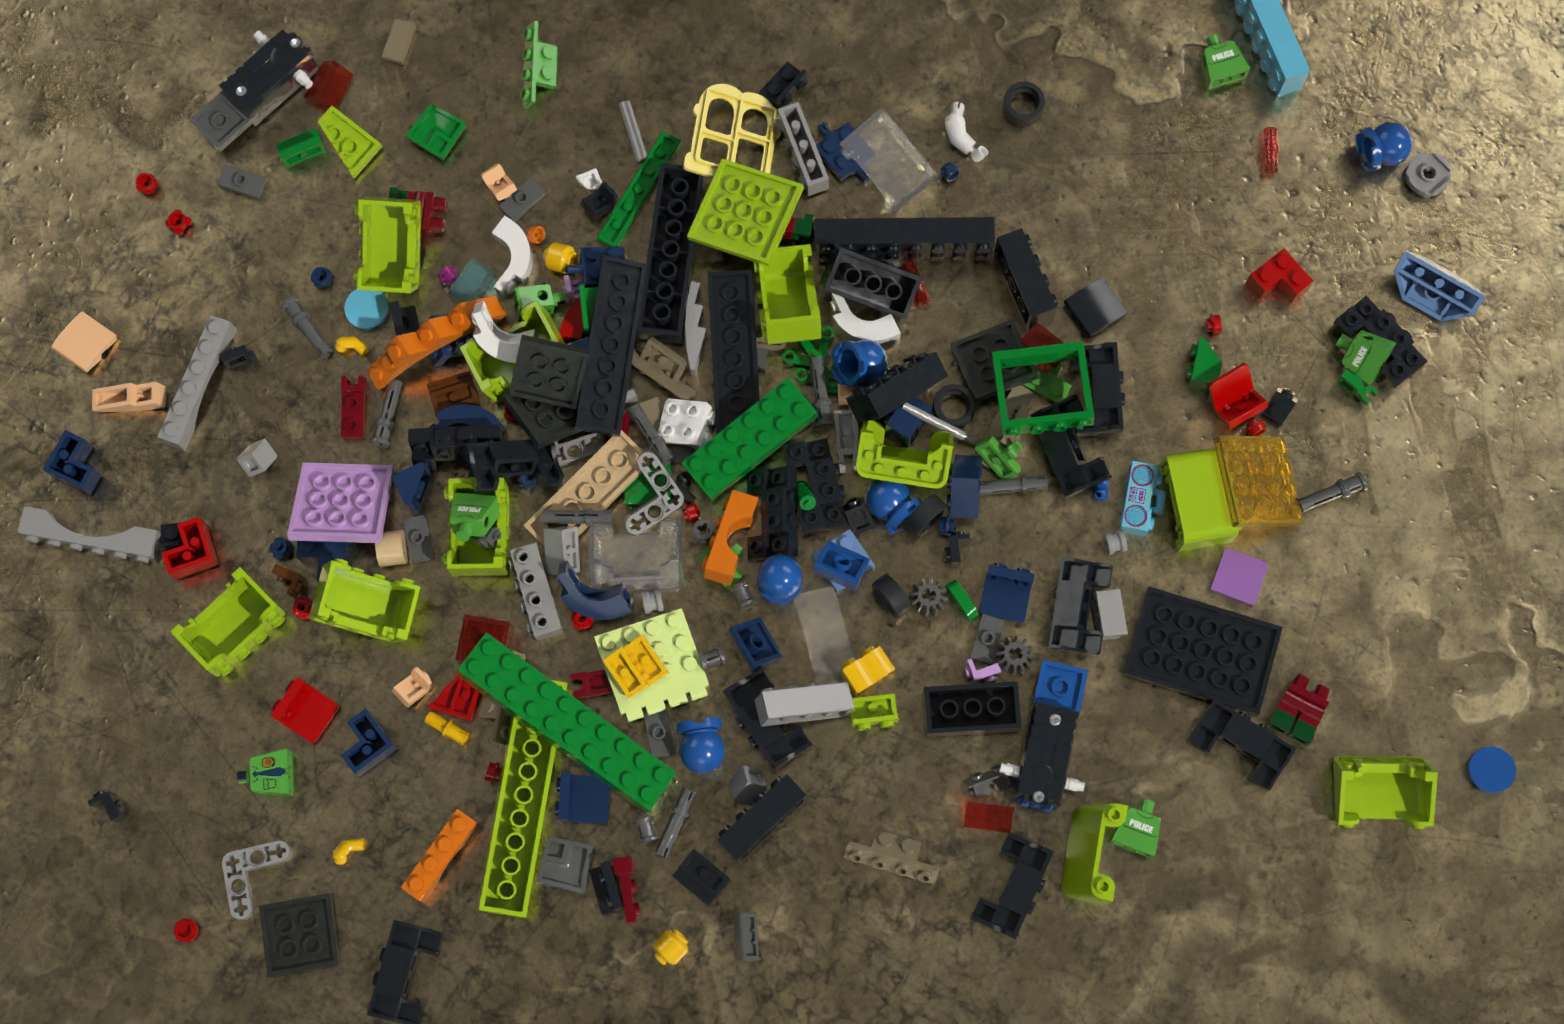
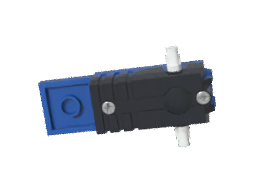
M1042 660L1019 766L1001 763L999 772L1005 773V775L1016 777L1012 798L1018 800L1019 806H1032V808H1040L1041 811L1050 813L1053 808L1058 809L1061 806L1064 789L1076 792L1084 791L1085 782H1080L1071 777L1068 778L1067 774L1088 670Z

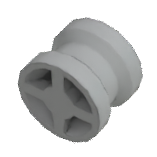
M1122 529L1116 530L1112 534L1109 532L1103 533L1104 546L1108 555L1114 554L1115 551H1127V541Z
M655 589L651 593L647 591L642 592L645 614H650L655 610L659 612L664 611L660 589Z

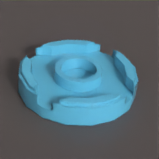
M356 289L346 299L344 310L345 316L352 326L359 330L369 331L384 324L388 318L390 307L383 292Z

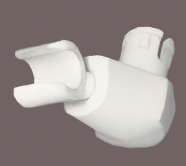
M953 102L950 114L945 118V128L950 142L966 155L971 152L973 161L980 162L988 155V150L984 146H979L977 149L974 147L976 142L966 132L965 120L962 117L965 106L963 103H960V107L957 108L959 102Z

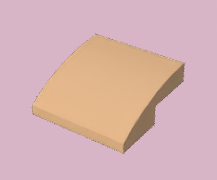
M82 311L65 327L51 347L87 373L102 359V353L117 341V335Z

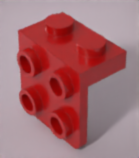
M1246 363L1238 365L1214 379L1208 385L1215 416L1229 429L1268 408L1267 400L1254 390L1250 368Z
M297 677L295 681L292 680L287 685L284 697L275 702L270 716L310 743H315L339 710V705Z

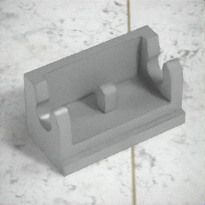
M556 526V528H543L546 574L557 575L559 565L565 561L570 563L575 573L580 572L578 527Z
M1120 589L1095 591L1091 596L1090 603L1094 631L1103 633L1102 640L1116 639L1127 635Z

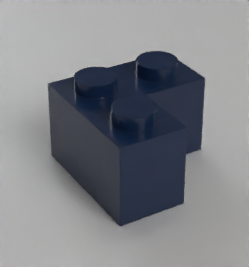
M915 397L907 402L929 414L932 413L930 406ZM898 407L895 409V412H890L884 420V437L898 446L909 448L926 422Z
M67 430L63 432L42 469L51 477L91 495L102 476L96 470L84 464L93 446L85 439Z
M955 455L954 463H950L947 488L951 489V495L947 494V506L951 508L950 517L978 519L983 456Z
M297 541L295 557L301 563H318L316 581L319 582L323 564L334 561L335 558L347 561L349 542Z
M365 708L347 722L360 741L341 754L352 772L358 777H361L397 750L395 744L368 709Z

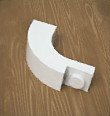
M506 216L501 219L492 231L494 240L511 253L509 267L494 285L496 293L502 298H505L507 294H511L517 285L516 282L522 285L526 284L531 274L533 262L531 248L526 235L514 221Z
M832 293L829 304L833 313L836 314L833 315V324L844 338L853 342L868 339L878 342L882 347L900 340L901 332L892 314L874 321L861 320L850 311L844 297Z
M485 302L475 303L473 313H471L472 321L475 325L473 337L479 346L491 356L506 362L516 363L522 334L539 338L535 329L517 334L501 330L493 322Z

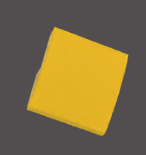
M643 634L624 648H619L602 660L628 699L639 694L670 673Z

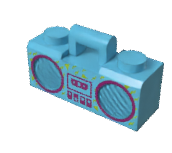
M1132 461L1130 464L1119 529H1122L1123 532L1146 536L1148 531L1153 530L1155 517H1151V513L1163 514L1166 492L1155 489L1160 487L1162 474L1158 473L1159 466ZM1152 496H1156L1154 507L1150 506Z

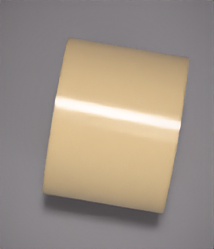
M404 531L383 532L381 543H375L379 566L407 564L408 551Z

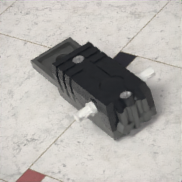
M282 29L270 39L265 34L263 35L261 31H257L253 37L261 45V48L244 62L242 67L235 70L233 75L231 74L227 77V80L219 85L221 92L189 120L219 152L226 148L251 124L254 127L258 125L301 85H304L306 89L313 85L310 77L319 70L316 64L317 57L312 49L306 47L302 39L294 32L287 33Z

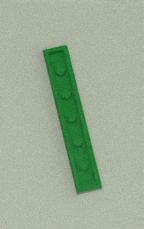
M662 130L596 237L598 242L607 247H619L658 183L661 163L669 164L682 144L680 139Z

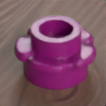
M451 265L443 268L437 275L440 279V284L450 285L456 281L458 270L454 269Z

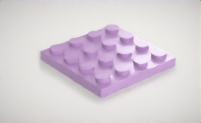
M303 463L287 533L288 540L381 543L393 479L392 475L394 474L393 465Z

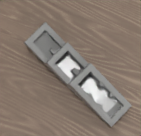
M691 281L686 306L685 334L691 376L696 377L707 332L706 328L700 327L704 314L703 306L697 304L701 292L700 283Z

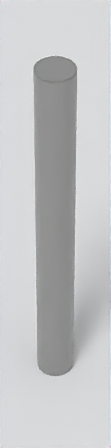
M907 402L900 406L915 417L942 431L954 432V437L974 447L980 442V439Z

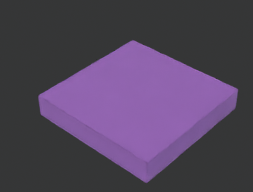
M1225 547L1209 591L1253 607L1269 563Z

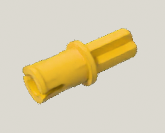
M433 711L429 712L424 720L425 723L442 732L443 737L446 735L462 746L470 735L469 732L454 724L453 720L448 721Z

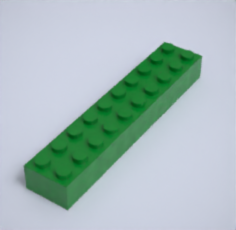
M487 632L455 673L643 813L649 812L676 774L674 770Z

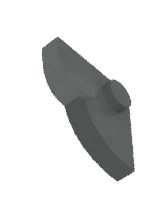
M547 836L536 883L585 895L594 846Z

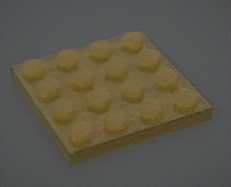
M1218 436L1213 438L1233 527H1285L1304 524L1284 437Z

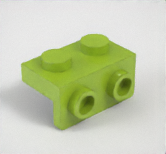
M895 693L852 698L854 709L850 712L851 727H857L858 731L871 729V725L879 724L880 728L893 727L894 723L899 720Z

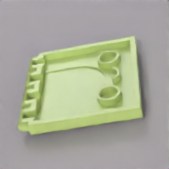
M682 608L594 636V641L620 715H626L628 722L643 718L642 709L644 708L648 716L666 710L665 701L668 702L670 708L688 703L686 694L690 695L692 701L708 696L706 688L709 687V683ZM643 634L670 673L639 694L628 699L602 660L619 648H624Z

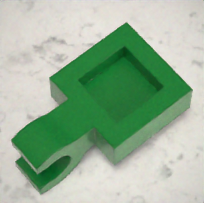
M1347 369L1336 381L1352 396L1356 395L1365 405L1370 402V399L1366 397V393H1370L1374 397L1378 393L1372 386L1364 387L1361 378L1356 373L1350 372Z

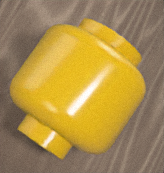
M554 242L544 250L543 260L547 269L565 274L566 265L577 264V253H575L574 248L570 245Z
M676 929L673 931L665 930L653 944V948L656 951L654 957L663 965L667 962L671 965H676L688 951L687 938Z

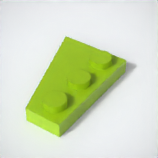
M333 106L318 120L319 125L354 179L383 147L380 142Z

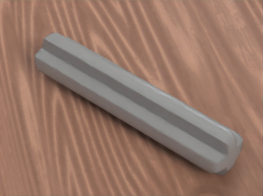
M629 100L619 103V108L637 162L644 161L647 154Z

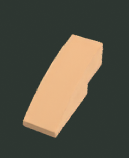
M157 382L139 385L126 383L92 389V411L130 412L166 408V386Z

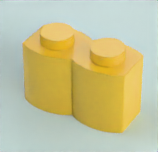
M871 646L861 652L862 657L855 661L854 658H851L842 664L844 669L839 674L844 682H848L849 689L854 696L895 670L880 646L876 649Z

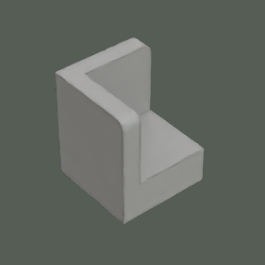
M262 439L250 444L236 460L247 475L251 477L264 472L277 458V454L267 440Z
M742 765L728 784L733 801L750 806L754 805L753 800L767 788L762 770Z

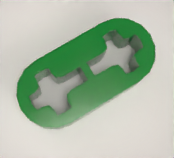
M955 579L945 585L949 596L968 621L979 615L975 605Z

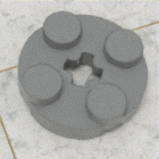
M1420 153L1413 157L1407 165L1404 179L1411 190L1423 198H1429L1443 192L1450 183V165L1439 154ZM1423 171H1431L1433 173L1431 175L1432 179L1426 178Z

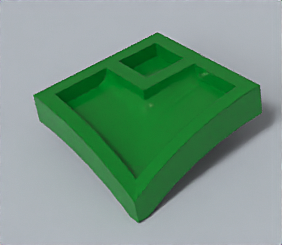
M431 104L411 127L406 138L444 161L467 124L449 112Z
M652 463L649 465L652 472L660 469V466H657L655 469ZM670 463L668 465H665L664 467L672 477ZM643 472L625 489L626 505H644L658 495ZM658 474L654 478V483L658 486H662L667 482V477L664 474ZM672 484L666 490L660 491L662 494L665 491L668 493L670 498L668 502L673 501V494L669 489L672 487Z

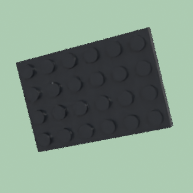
M1148 586L1123 675L1210 702L1216 699L1229 708L1258 716L1261 711L1283 627Z

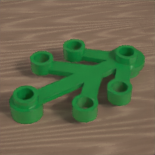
M823 327L821 329L819 352H817L810 340L799 341L809 357L796 355L794 351L786 350L783 353V362L787 365L797 364L810 367L809 358L823 357L827 393L835 394L838 393V382L835 385L828 383L834 377L831 370L825 364L829 344L833 339L834 332L830 327ZM828 331L831 333V336L824 337L823 333ZM791 354L793 359L786 360L785 356ZM798 368L795 371V380L797 382L812 383L811 374L805 368ZM800 372H803L806 375L802 379L798 378L797 376Z

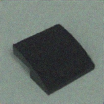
M1104 278L1089 284L1064 301V304L1088 337L1105 330L1108 325L1124 318L1128 314Z

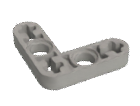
M594 433L559 445L557 441L554 442L556 455L560 456V450H563L564 456L567 459L563 461L562 456L557 458L560 467L562 468L593 457L604 446V438L600 434ZM593 440H596L598 443L601 442L598 445V449H594L593 446L586 448L588 453L584 454L581 443L585 442L587 447L592 445ZM572 446H577L580 449V453L576 457H570L567 453L568 449Z
M650 450L641 452L638 455L637 463L658 495L626 517V529L633 535L641 534L680 508L684 502L681 490L657 455ZM643 457H653L652 465L655 469L657 466H660V469L652 472L647 464L643 466ZM658 474H664L667 477V482L662 486L654 483V478ZM672 484L674 487L669 489L673 495H679L677 497L678 502H668L670 499L668 493L665 491L662 494L660 491L666 490ZM652 505H657L661 509L660 514L656 517L648 514V509ZM644 512L649 522L646 523L644 519L639 523L640 528L637 529L635 526L631 528V520H640L643 518L640 513Z
M274 841L232 851L223 857L222 868L229 908L234 918L247 920L254 912L248 871L288 861L292 855V849L288 843ZM278 846L286 849V852L282 853V858L278 855H271V861H269V854L266 848H269V852L277 851ZM255 851H261L263 854V860L258 864H254L251 861V855ZM232 857L239 860V863L236 864V872H242V875L230 877V873L235 874L234 868L228 865V862L232 861ZM237 879H241L244 883V888L239 893H235L232 889V884ZM246 895V898H241L242 904L248 907V910H245L242 916L241 913L237 912V909L240 908V901L234 900V897Z

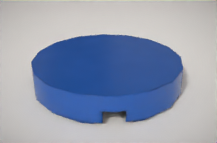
M1488 746L1480 748L1470 757L1467 773L1472 784L1474 783L1478 787L1477 789L1493 794L1502 792L1511 786L1515 780L1516 767L1509 753L1502 748Z

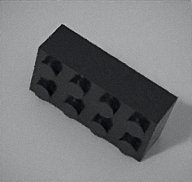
M1021 228L997 237L993 254L1027 331H1030L1053 321L1058 300L1054 293H1050L1048 277L1045 273L1042 274L1039 268L1041 266L1037 254H1033L1031 250V239L1028 234H1024Z
M835 243L819 285L828 292L906 319L922 277L914 271Z
M924 351L917 355L915 353L910 354L902 359V364H894L888 367L886 374L882 376L879 374L869 379V384L865 387L860 385L852 390L853 394L845 399L856 421L864 422L881 419L948 377L937 352L927 354Z
M1018 681L923 688L926 737L1019 732L1022 728Z
M788 774L784 777L779 775L770 784L771 789L766 794L761 792L753 800L754 805L749 810L744 808L735 817L737 822L731 827L729 824L726 825L718 833L720 837L718 839L719 845L738 865L807 800V794Z

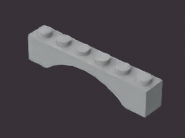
M212 315L209 316L158 434V438L165 445L186 452L195 430L196 418L203 394L215 368L221 360L219 355L225 353L224 351L230 348L236 335L237 329L230 321Z
M24 506L17 531L27 542L38 543V540L46 541L47 545L53 547H60V544L68 545L69 549L75 551H82L85 548L90 549L91 553L97 555H104L107 552L112 553L113 557L119 559H126L129 556L134 557L135 561L141 563H148L149 560L157 562L160 550L158 549V544L161 543V533L159 531L136 526L110 536L95 537L81 535L66 529L47 510Z

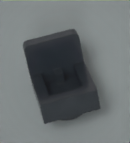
M603 182L598 191L583 198L580 205L595 220L614 209L618 195L613 188L606 182Z
M245 345L230 347L224 351L225 353L219 355L227 369L247 362L252 372L257 371L255 363L258 362L254 351H249Z
M1278 388L1268 403V408L1262 414L1282 425L1298 400L1295 397L1296 394L1287 388H1283V390Z
M956 531L951 533V536H948V547L944 548L945 560L950 561V568L960 567L959 544L970 543L971 533L965 534V531Z
M99 791L93 795V799L87 801L89 806L94 808L104 804L110 821L118 823L126 819L123 813L126 811L125 805L113 792Z

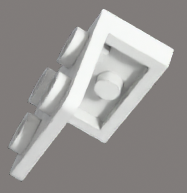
M667 399L664 404L658 434L665 439V443L690 445L697 451L712 439L713 425L716 424L715 409L707 402Z

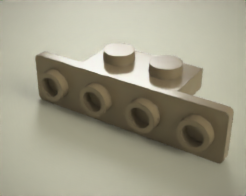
M654 337L648 340L642 353L634 348L632 365L637 367L639 372L654 379L659 386L667 388L680 400H690L696 395L697 392L680 380L689 363L687 360Z
M1022 385L1011 389L1005 399L1008 420L1029 418L1027 416L1030 410L1028 405L1034 397V393ZM998 410L980 442L993 436L1003 448H1006L1009 444L1016 441L1017 437H1014V435L1002 436ZM974 450V452L972 453L971 456H980V455L977 453L976 450ZM982 458V465L986 468H991Z
M511 650L523 660L526 659L525 654ZM482 694L478 717L495 719L492 741L506 745L511 715Z
M878 829L875 831L871 847L848 841L844 858L852 862L873 866L876 869L893 872L899 876L917 879L923 883L935 884L939 872V867L917 861L922 842Z

